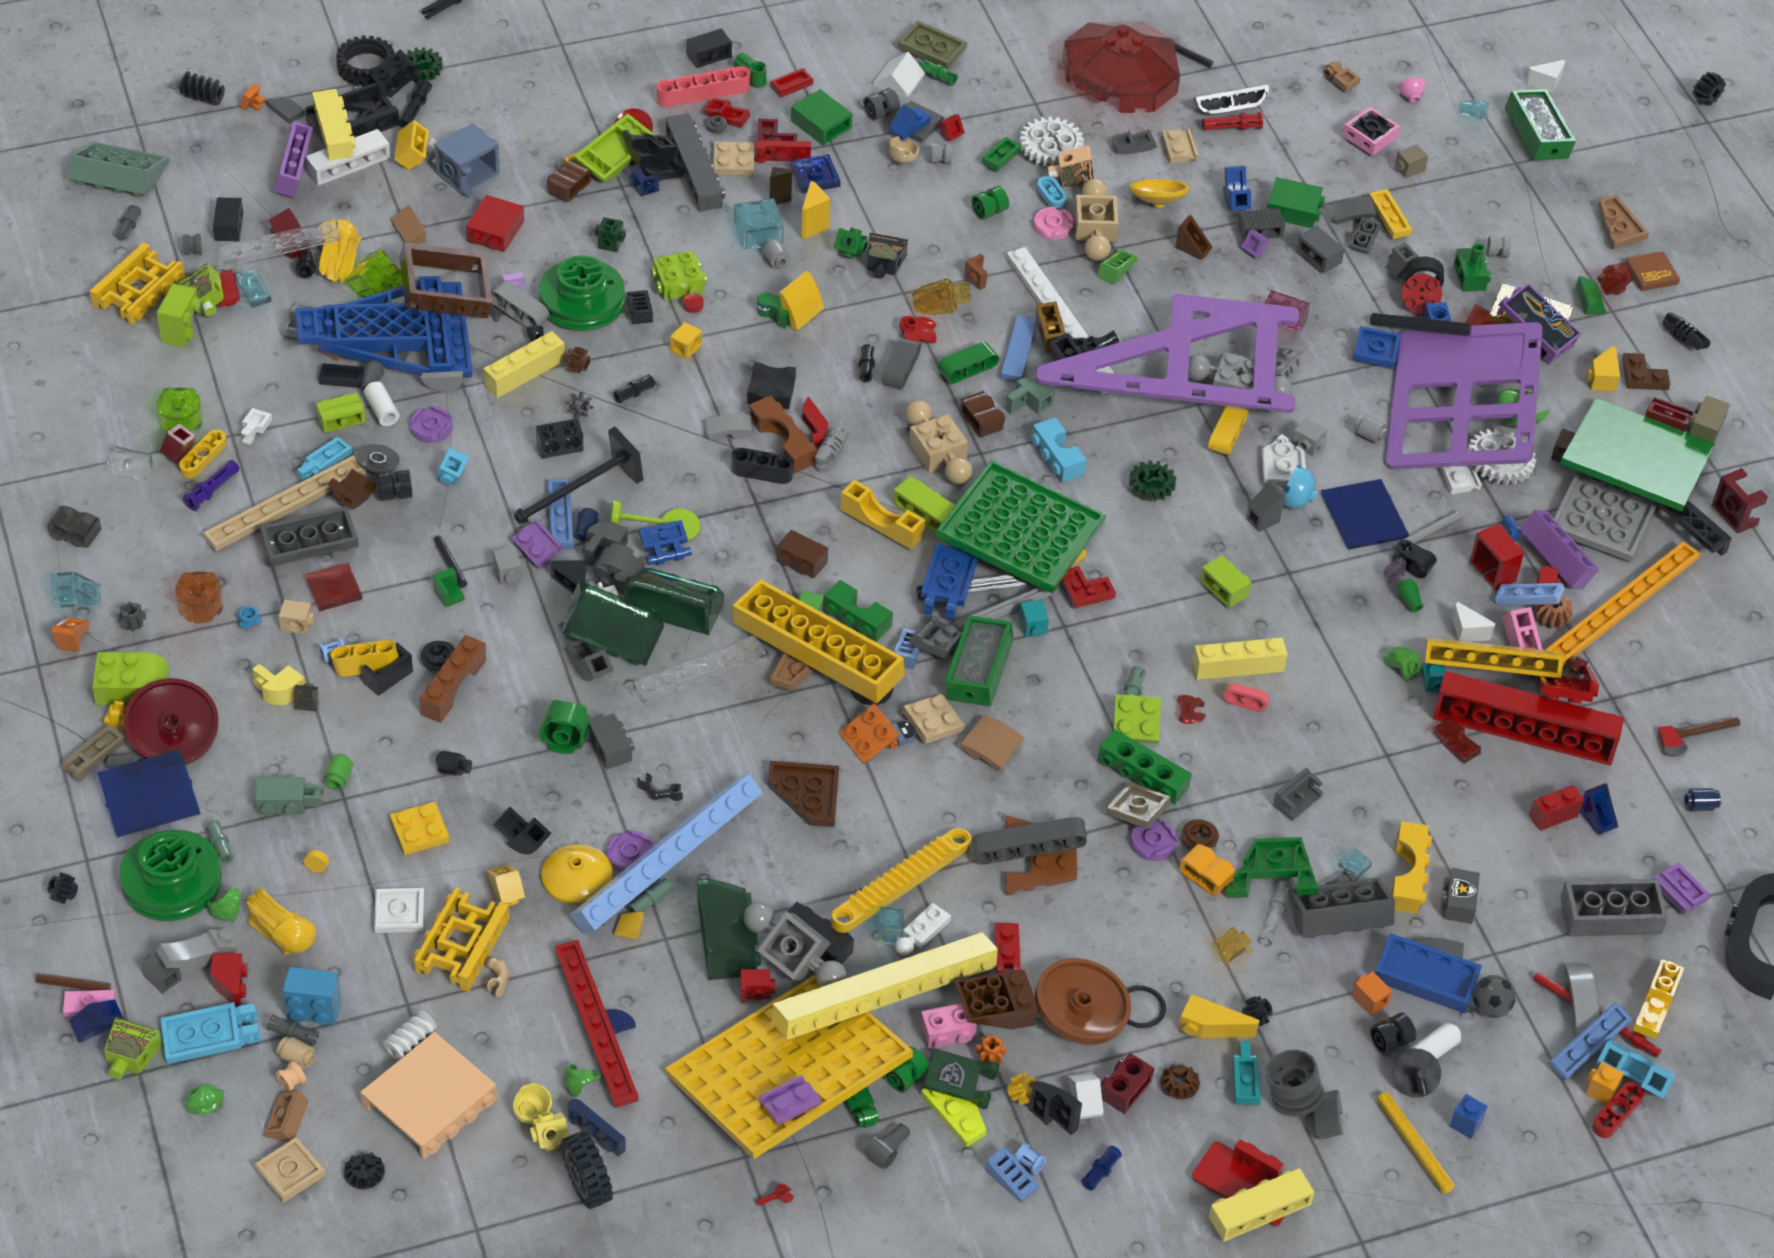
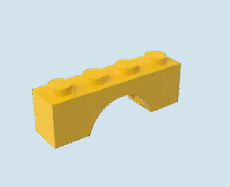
M853 480L841 492L840 510L910 550L923 539L925 519L909 510H906L903 514H895L886 510L876 500L872 489L856 480Z
M1400 822L1395 853L1403 857L1410 864L1412 870L1394 879L1391 895L1395 900L1396 911L1418 914L1420 905H1425L1427 892L1423 891V886H1427L1428 873L1424 872V870L1428 868L1430 854H1426V849H1430L1432 836L1428 835V825Z

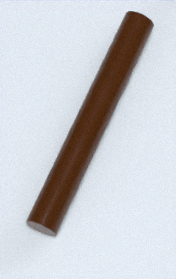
M40 973L36 976V983L92 991L111 989V983Z

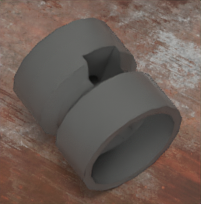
M891 87L879 91L878 94L868 95L863 99L865 112L873 121L885 117V115L895 113L900 109L898 95Z

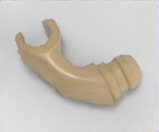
M492 957L487 961V966L498 977L491 978L488 981L487 990L488 993L496 990L495 996L500 998L504 994L507 981L509 980V973L504 960Z

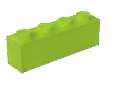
M913 476L908 477L894 489L893 504L904 512L909 510L925 519V527L934 533L955 507L954 503L949 502L938 492L933 491Z

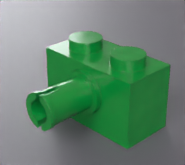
M1481 243L1473 244L1472 248H1458L1456 250L1454 266L1462 292L1486 291L1488 282L1491 281V271L1487 269L1486 256H1483L1485 246Z

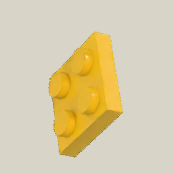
M435 801L390 814V820L404 856L450 843L448 832Z

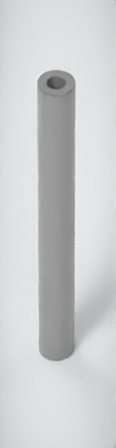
M1458 510L1403 540L1416 543L1463 518L1464 513L1462 510ZM1397 543L1392 546V548H1393V550H1394L1395 552H1397V550H1396V545H1397Z

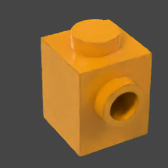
M1601 1062L1597 1070L1594 1068L1591 1070L1586 1080L1590 1082L1586 1095L1607 1105L1616 1094L1624 1073Z

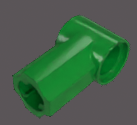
M743 52L738 54L733 61L734 67L743 66L750 70V85L756 88L764 87L767 84L766 64L754 61Z

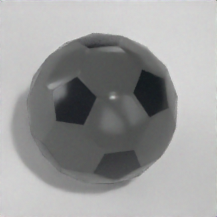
M1489 975L1476 983L1473 990V1002L1481 1014L1489 1018H1499L1507 1015L1513 1009L1516 1002V992L1508 979L1500 975Z

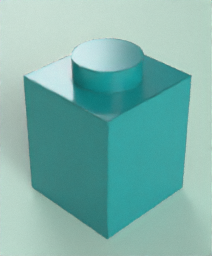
M1043 600L1022 602L1020 604L1019 619L1025 637L1047 634L1049 618Z

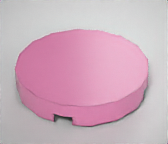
M1056 207L1043 208L1035 215L1034 229L1041 237L1059 240L1066 238L1073 231L1074 219L1068 211L1062 208L1061 210L1056 209Z

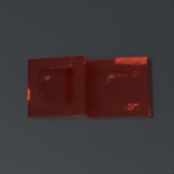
M1451 718L1433 727V732L1440 742L1462 763L1465 764L1481 754V746L1466 737L1465 728Z

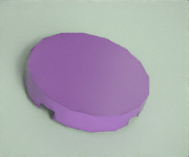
M421 408L413 413L410 418V431L412 435L419 441L426 443L442 441L453 430L451 415L443 408Z
M1155 820L1148 829L1135 825L1132 830L1130 845L1133 851L1141 858L1149 861L1164 860L1171 856L1176 849L1177 835L1175 830L1164 821L1161 823Z
M627 831L624 834L619 833L609 841L607 857L612 867L622 872L652 848L653 845L649 837L641 832Z

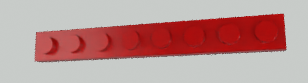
M575 940L555 946V953L614 1107L617 1108L639 1101L638 1093L579 941Z

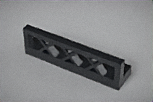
M1689 500L1683 511H1678L1653 501L1711 553L1716 551L1721 556L1727 553L1732 537Z

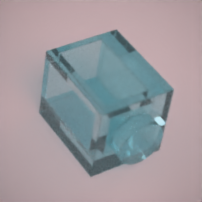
M881 907L877 943L895 945L896 941L902 937L905 909Z

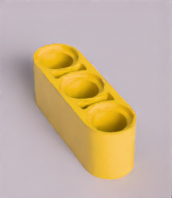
M1226 406L1210 437L1208 449L1228 456L1246 422L1249 410Z
M392 640L340 646L331 651L330 654L336 674L341 677L362 674V666L365 664L374 672H381L399 659L395 642Z

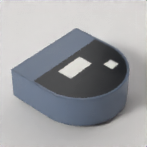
M900 721L892 724L900 734L897 737L898 746L911 743L915 739L916 730L911 722Z

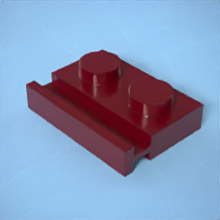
M1654 397L1646 411L1645 417L1685 432L1694 411Z

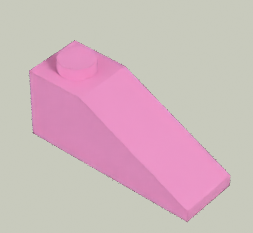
M1531 607L1510 611L1501 617L1507 639L1512 647L1543 650Z

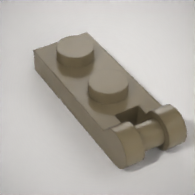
M110 725L106 726L62 762L61 769L66 773H71L72 777L78 782L84 780L88 772L126 743L125 736Z

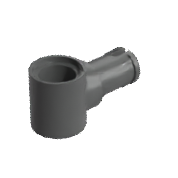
M900 1123L890 1134L884 1135L882 1138L875 1136L866 1146L864 1154L882 1168H888L897 1156L898 1146L910 1135L909 1128L905 1124Z

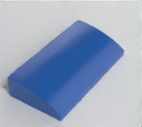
M1390 933L1375 974L1389 987L1466 1013L1482 965Z

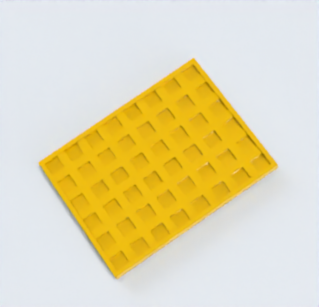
M816 974L665 1068L666 1075L753 1159L759 1157L913 1057L912 1049L870 1012L786 1040L772 1023L773 1004L820 988L816 981ZM802 1075L804 1080L820 1096L821 1104L777 1126L765 1111L764 1106L760 1105L759 1096Z

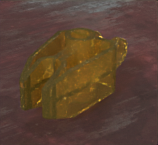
M946 278L922 286L912 294L915 311L925 315L954 313L957 310V305L970 301L971 294L968 293L970 285L965 282L952 284V281Z

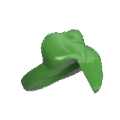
M232 888L216 903L208 901L207 905L210 914L218 920L234 922L240 911L238 907L241 900V892L237 888Z
M570 1064L564 1070L563 1083L573 1097H577L582 1092L583 1086L599 1080L601 1073L589 1069L578 1070L574 1064Z
M210 1084L199 1085L189 1091L183 1105L192 1114L206 1115L216 1111L222 1105L224 1091Z

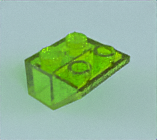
M381 248L367 254L345 279L354 292L362 298L403 286L401 271Z

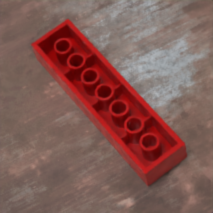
M1445 671L1433 715L1434 720L1609 766L1612 764L1625 717L1569 702L1548 699L1545 696Z

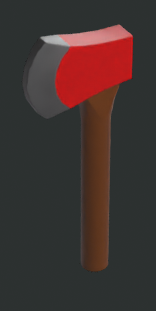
M1739 717L1688 728H1674L1672 725L1660 727L1657 733L1662 744L1663 754L1667 756H1680L1688 748L1682 740L1683 738L1739 726L1740 719Z

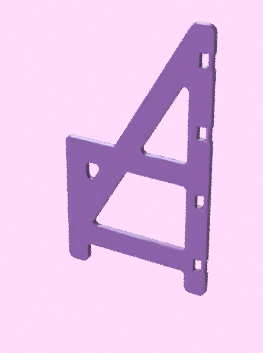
M1174 294L1169 329L1040 365L1037 368L1036 381L1043 385L1070 386L1077 389L1120 394L1130 393L1146 397L1291 413L1295 408V397L1291 394L1275 391L1277 330L1279 324H1298L1299 310L1289 306ZM1194 314L1206 315L1208 317L1200 320H1194L1192 316ZM1250 325L1256 327L1252 389L1199 384L1188 381L1191 342ZM1156 352H1168L1166 379L1096 371L1097 369ZM1061 377L1071 378L1073 381L1061 380ZM1126 386H1139V389L1126 388ZM1192 393H1200L1205 395L1204 397L1193 396ZM1258 400L1269 401L1270 404L1258 403Z

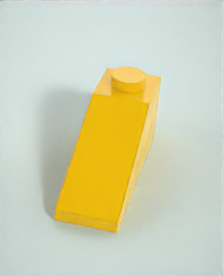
M1191 994L1181 1015L1178 1030L1199 1038H1249L1256 1036L1260 1020Z

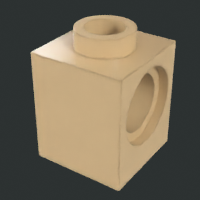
M284 599L279 614L280 631L307 635L309 627L313 626L315 622V613H312L311 603Z

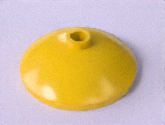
M1145 179L1130 183L1129 190L1142 201L1153 203L1154 207H1164L1165 204L1176 202L1189 193L1190 186L1175 180Z
M572 844L555 850L547 857L542 866L541 879L545 890L554 899L566 904L582 905L613 879V869L608 857L600 850L589 845Z

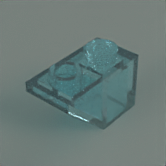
M76 572L51 574L55 608L101 604L100 584Z

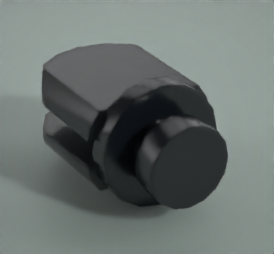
M441 751L435 759L438 772L441 774L461 776L463 773L469 774L472 769V760L466 759L460 753Z

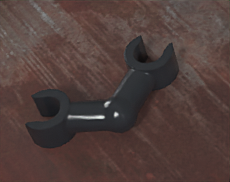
M646 773V782L641 781L637 777L638 788L646 790L653 800L670 798L674 801H680L683 799V792H679L681 791V784H672L669 789L657 790L652 783V776L649 773Z

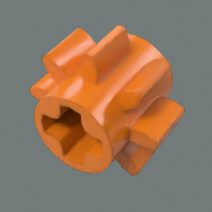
M994 1034L986 1038L981 1037L980 1044L976 1046V1053L980 1054L979 1061H994L1001 1064L1002 1056H1006L1007 1048L1003 1047L1004 1039H999Z

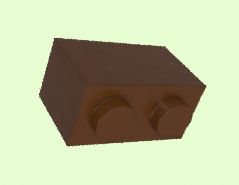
M790 530L777 545L776 560L814 579L828 562V547L796 531Z

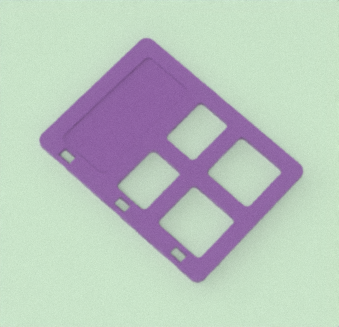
M1537 322L1471 326V333L1468 336L1411 329L1403 331L1399 343L1386 455L1387 466L1390 469L1517 464L1531 461L1534 447L1543 335L1542 325ZM1529 343H1536V348H1529ZM1521 384L1519 402L1471 405L1472 389L1475 385ZM1457 387L1454 406L1408 408L1409 392L1413 388ZM1525 389H1532V394H1525ZM1518 418L1515 448L1467 451L1469 422L1471 420ZM1453 421L1451 450L1449 452L1403 454L1406 424ZM1521 436H1528V441L1521 442Z

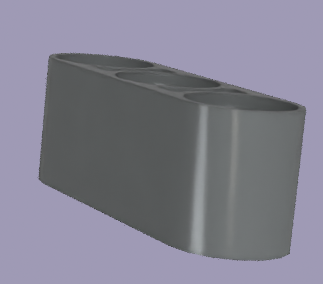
M900 337L884 370L882 384L899 389L904 388L918 359L921 349L920 342Z

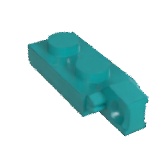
M1240 1041L1239 1054H1234L1233 1058L1234 1099L1236 1105H1260L1259 1060L1256 1055H1251L1250 1041Z

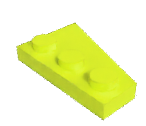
M928 1089L921 1090L923 1099L966 1148L986 1136V1127L974 1103Z

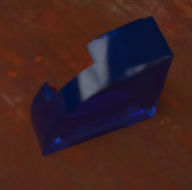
M618 1009L605 1010L614 1034L636 1028L634 1019L628 1013Z

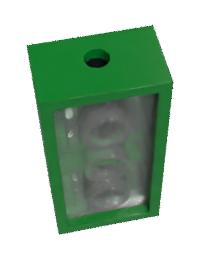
M1547 89L1512 90L1505 110L1533 160L1569 159L1576 139Z
M968 615L945 681L947 700L985 706L992 705L1014 640L1011 621Z

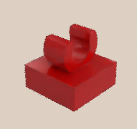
M958 114L948 117L938 125L940 133L944 134L946 141H951L965 133L960 115Z

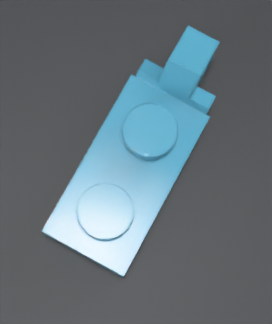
M339 437L334 438L305 458L303 466L297 469L298 479L304 481L341 462L353 454V448Z

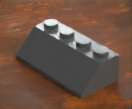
M1380 877L1318 886L1319 895H1297L1296 889L1289 890L1295 925L1303 938H1315L1327 934L1337 935L1349 931L1359 932L1363 929L1384 928L1385 926L1394 925L1395 900Z

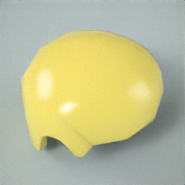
M536 1083L522 1086L513 1100L514 1115L521 1122L533 1125L532 1119L538 1118V1115L541 1113L550 1112L552 1107L550 1092L544 1086Z

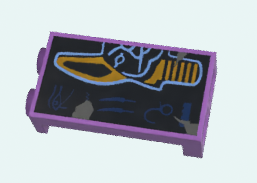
M1529 283L1523 288L1517 287L1512 292L1510 298L1506 296L1498 304L1500 307L1496 312L1498 316L1505 312L1516 323L1537 322L1542 325L1541 347L1547 352L1543 360L1548 365L1570 349L1582 334Z

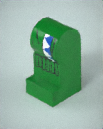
M769 292L758 295V314L778 321V326L786 329L790 324L789 313L782 309L780 297Z

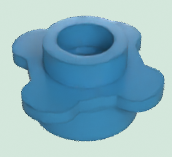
M252 606L243 607L236 614V618L240 620V627L243 629L260 625L262 619L258 617V609Z

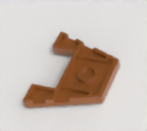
M1006 816V829L1035 824L1013 816ZM1077 848L1031 856L1030 873L1006 872V895H1014L1015 891L1024 889L1026 892L1034 890V887L1047 884L1049 887L1075 881L1077 879Z

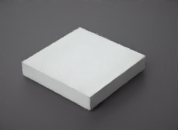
M424 888L376 889L375 933L423 932Z

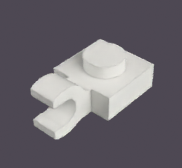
M252 408L242 421L244 429L241 435L245 436L242 443L251 445L256 432L263 434L272 421V414Z

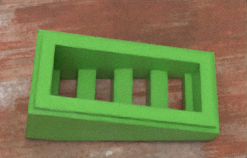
M1120 249L1100 263L1098 277L1111 284H1115L1134 265L1138 257Z

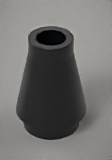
M309 250L301 251L295 266L297 274L302 278H310L316 272L312 252Z

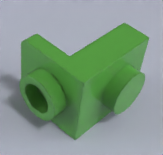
M1398 646L1383 656L1385 665L1399 668L1404 680H1409L1422 670L1417 651Z

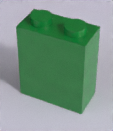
M821 89L791 106V122L821 145L827 144L852 128L853 113Z
M1276 177L1267 208H1279L1283 221L1286 223L1313 228L1315 221L1320 219L1321 209L1319 207L1323 208L1325 196H1322L1323 187Z

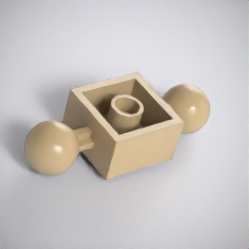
M1090 179L1084 183L1082 195H1076L1074 211L1076 240L1087 241L1085 244L1086 255L1094 261H1102L1110 254L1111 244L1109 241L1116 242L1119 225L1117 196H1107L1105 183L1099 179Z
M923 400L912 401L905 411L906 419L912 425L910 427V447L928 473L945 468V475L951 483L956 485L965 484L970 480L973 473L972 465L967 460L968 441L949 414L932 419V408L927 402Z

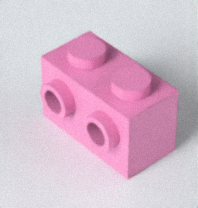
M962 1003L921 1011L920 1026L928 1049L943 1048L955 1043H967L975 1039L977 1026L975 1023L968 1022Z

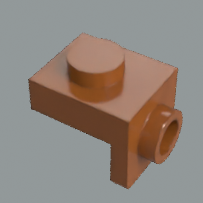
M982 254L971 257L965 262L964 273L968 281L979 290L985 288L987 282V271L983 269L984 256Z

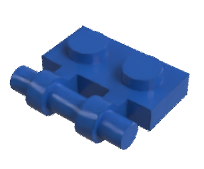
M682 520L639 529V536L644 551H654L655 554L647 556L648 565L656 563L661 565L665 561L673 559L679 561L683 560L686 556L692 555L690 547H681V544L688 541ZM673 546V551L662 552V548Z

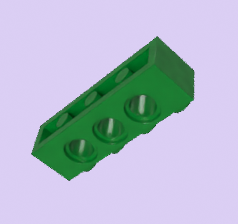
M1116 729L1099 746L1097 760L1103 765L1114 769L1123 777L1133 780L1140 786L1171 796V803L1174 805L1190 787L1191 772Z

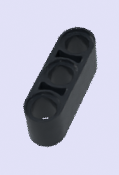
M736 448L732 452L731 471L740 477L787 484L793 479V460L786 455L748 448Z

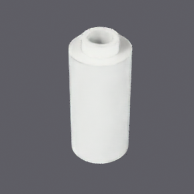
M381 382L369 383L364 389V395L382 426L395 424L400 414Z
M1446 1022L1410 1049L1426 1050L1438 1059L1461 1042V1032L1456 1025Z

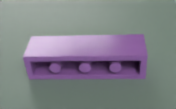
M293 121L274 192L294 198L310 141L312 126Z
M1534 509L1519 528L1524 534V539L1535 546L1538 555L1546 559L1550 563V567L1559 569L1558 574L1563 578V583L1569 588L1584 589L1599 571L1597 566L1547 511Z

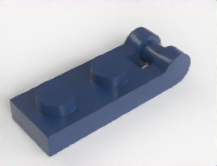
M572 1099L568 1102V1121L571 1124L582 1126L587 1134L591 1137L594 1136L601 1142L606 1151H612L618 1157L626 1151L625 1137L581 1100Z

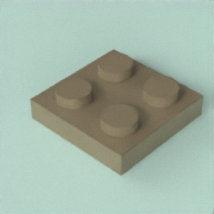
M1130 782L1108 805L1107 815L1148 829L1171 804V796Z

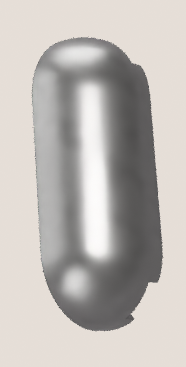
M1269 84L1199 96L1193 99L1198 109L1207 114L1256 107L1265 100L1269 92Z

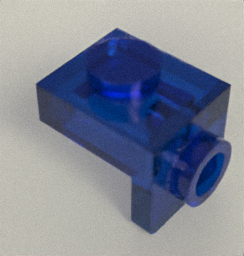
M638 164L631 166L629 182L632 187H635L640 197L659 191V177L657 174L646 177Z

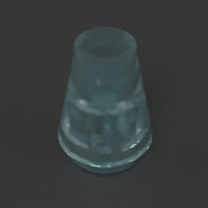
M1484 100L1460 102L1459 112L1482 119V117L1487 118L1489 102Z

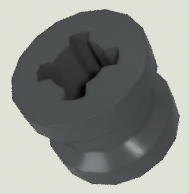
M183 234L184 255H189L193 252L202 254L200 234H195L194 236Z

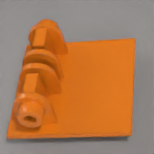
M875 703L839 732L864 764L883 748L890 747L894 749L898 745L897 737L900 735Z

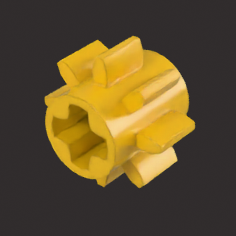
M1026 1072L1011 1077V1083L1008 1084L1007 1088L1010 1098L1013 1101L1019 1100L1020 1105L1030 1103L1032 1084L1036 1081L1035 1078H1027Z

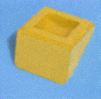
M644 912L621 914L614 935L638 940L644 924Z

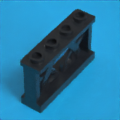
M377 82L339 95L342 96L344 103L342 110L363 112L359 119L346 121V123L350 122L352 134L350 136L355 138L376 129L382 132L399 126V110L396 106L392 105ZM378 100V103L372 106L373 102ZM314 105L307 106L305 108L306 121L313 127V130L324 144Z

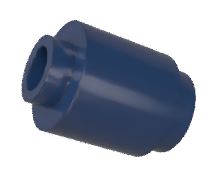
M1713 788L1689 789L1688 793L1685 794L1684 803L1691 812L1713 811L1715 808L1720 807L1721 796L1720 792Z

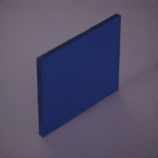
M1382 479L1321 490V495L1348 550L1409 537V533Z
M181 750L97 772L106 800L105 806L109 810L117 838L200 814L192 787V780L189 778Z

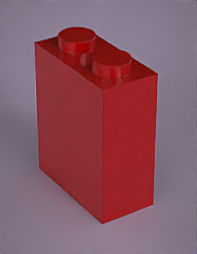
M486 195L466 225L467 241L505 252L525 221L524 206Z

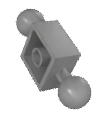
M1224 352L1219 367L1211 366L1209 360L1203 355L1196 354L1189 357L1188 378L1193 381H1202L1207 377L1214 378L1213 385L1242 389L1253 388L1254 359ZM1275 376V391L1292 394L1291 382L1286 377Z
M753 903L746 908L743 921L747 929L753 933L765 932L768 934L757 951L790 978L803 982L809 972L813 970L816 973V981L820 987L847 979V973L842 964L837 961L825 962L820 958L831 942L797 915L785 912L778 923H776L772 909L765 903ZM793 943H796L797 945L795 951L794 947L792 946Z

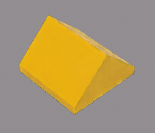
M813 181L810 182L802 208V239L829 229L830 198Z

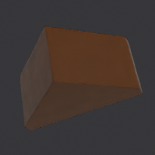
M1189 215L1178 227L1175 248L1200 260L1203 259L1212 249V245L1192 215Z

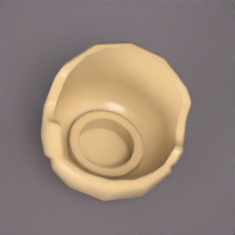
M899 136L890 139L889 153L894 161L903 164L911 163L918 158L920 148L917 144L911 142L910 139L904 142L900 140Z

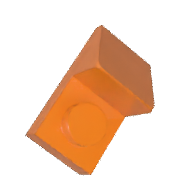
M68 617L52 627V634L57 648L79 652L81 635L89 630L90 621Z

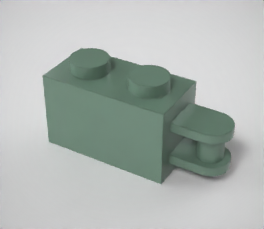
M257 777L255 795L257 814H305V806H321L323 804L321 795L324 794V787L321 785H306L305 777Z

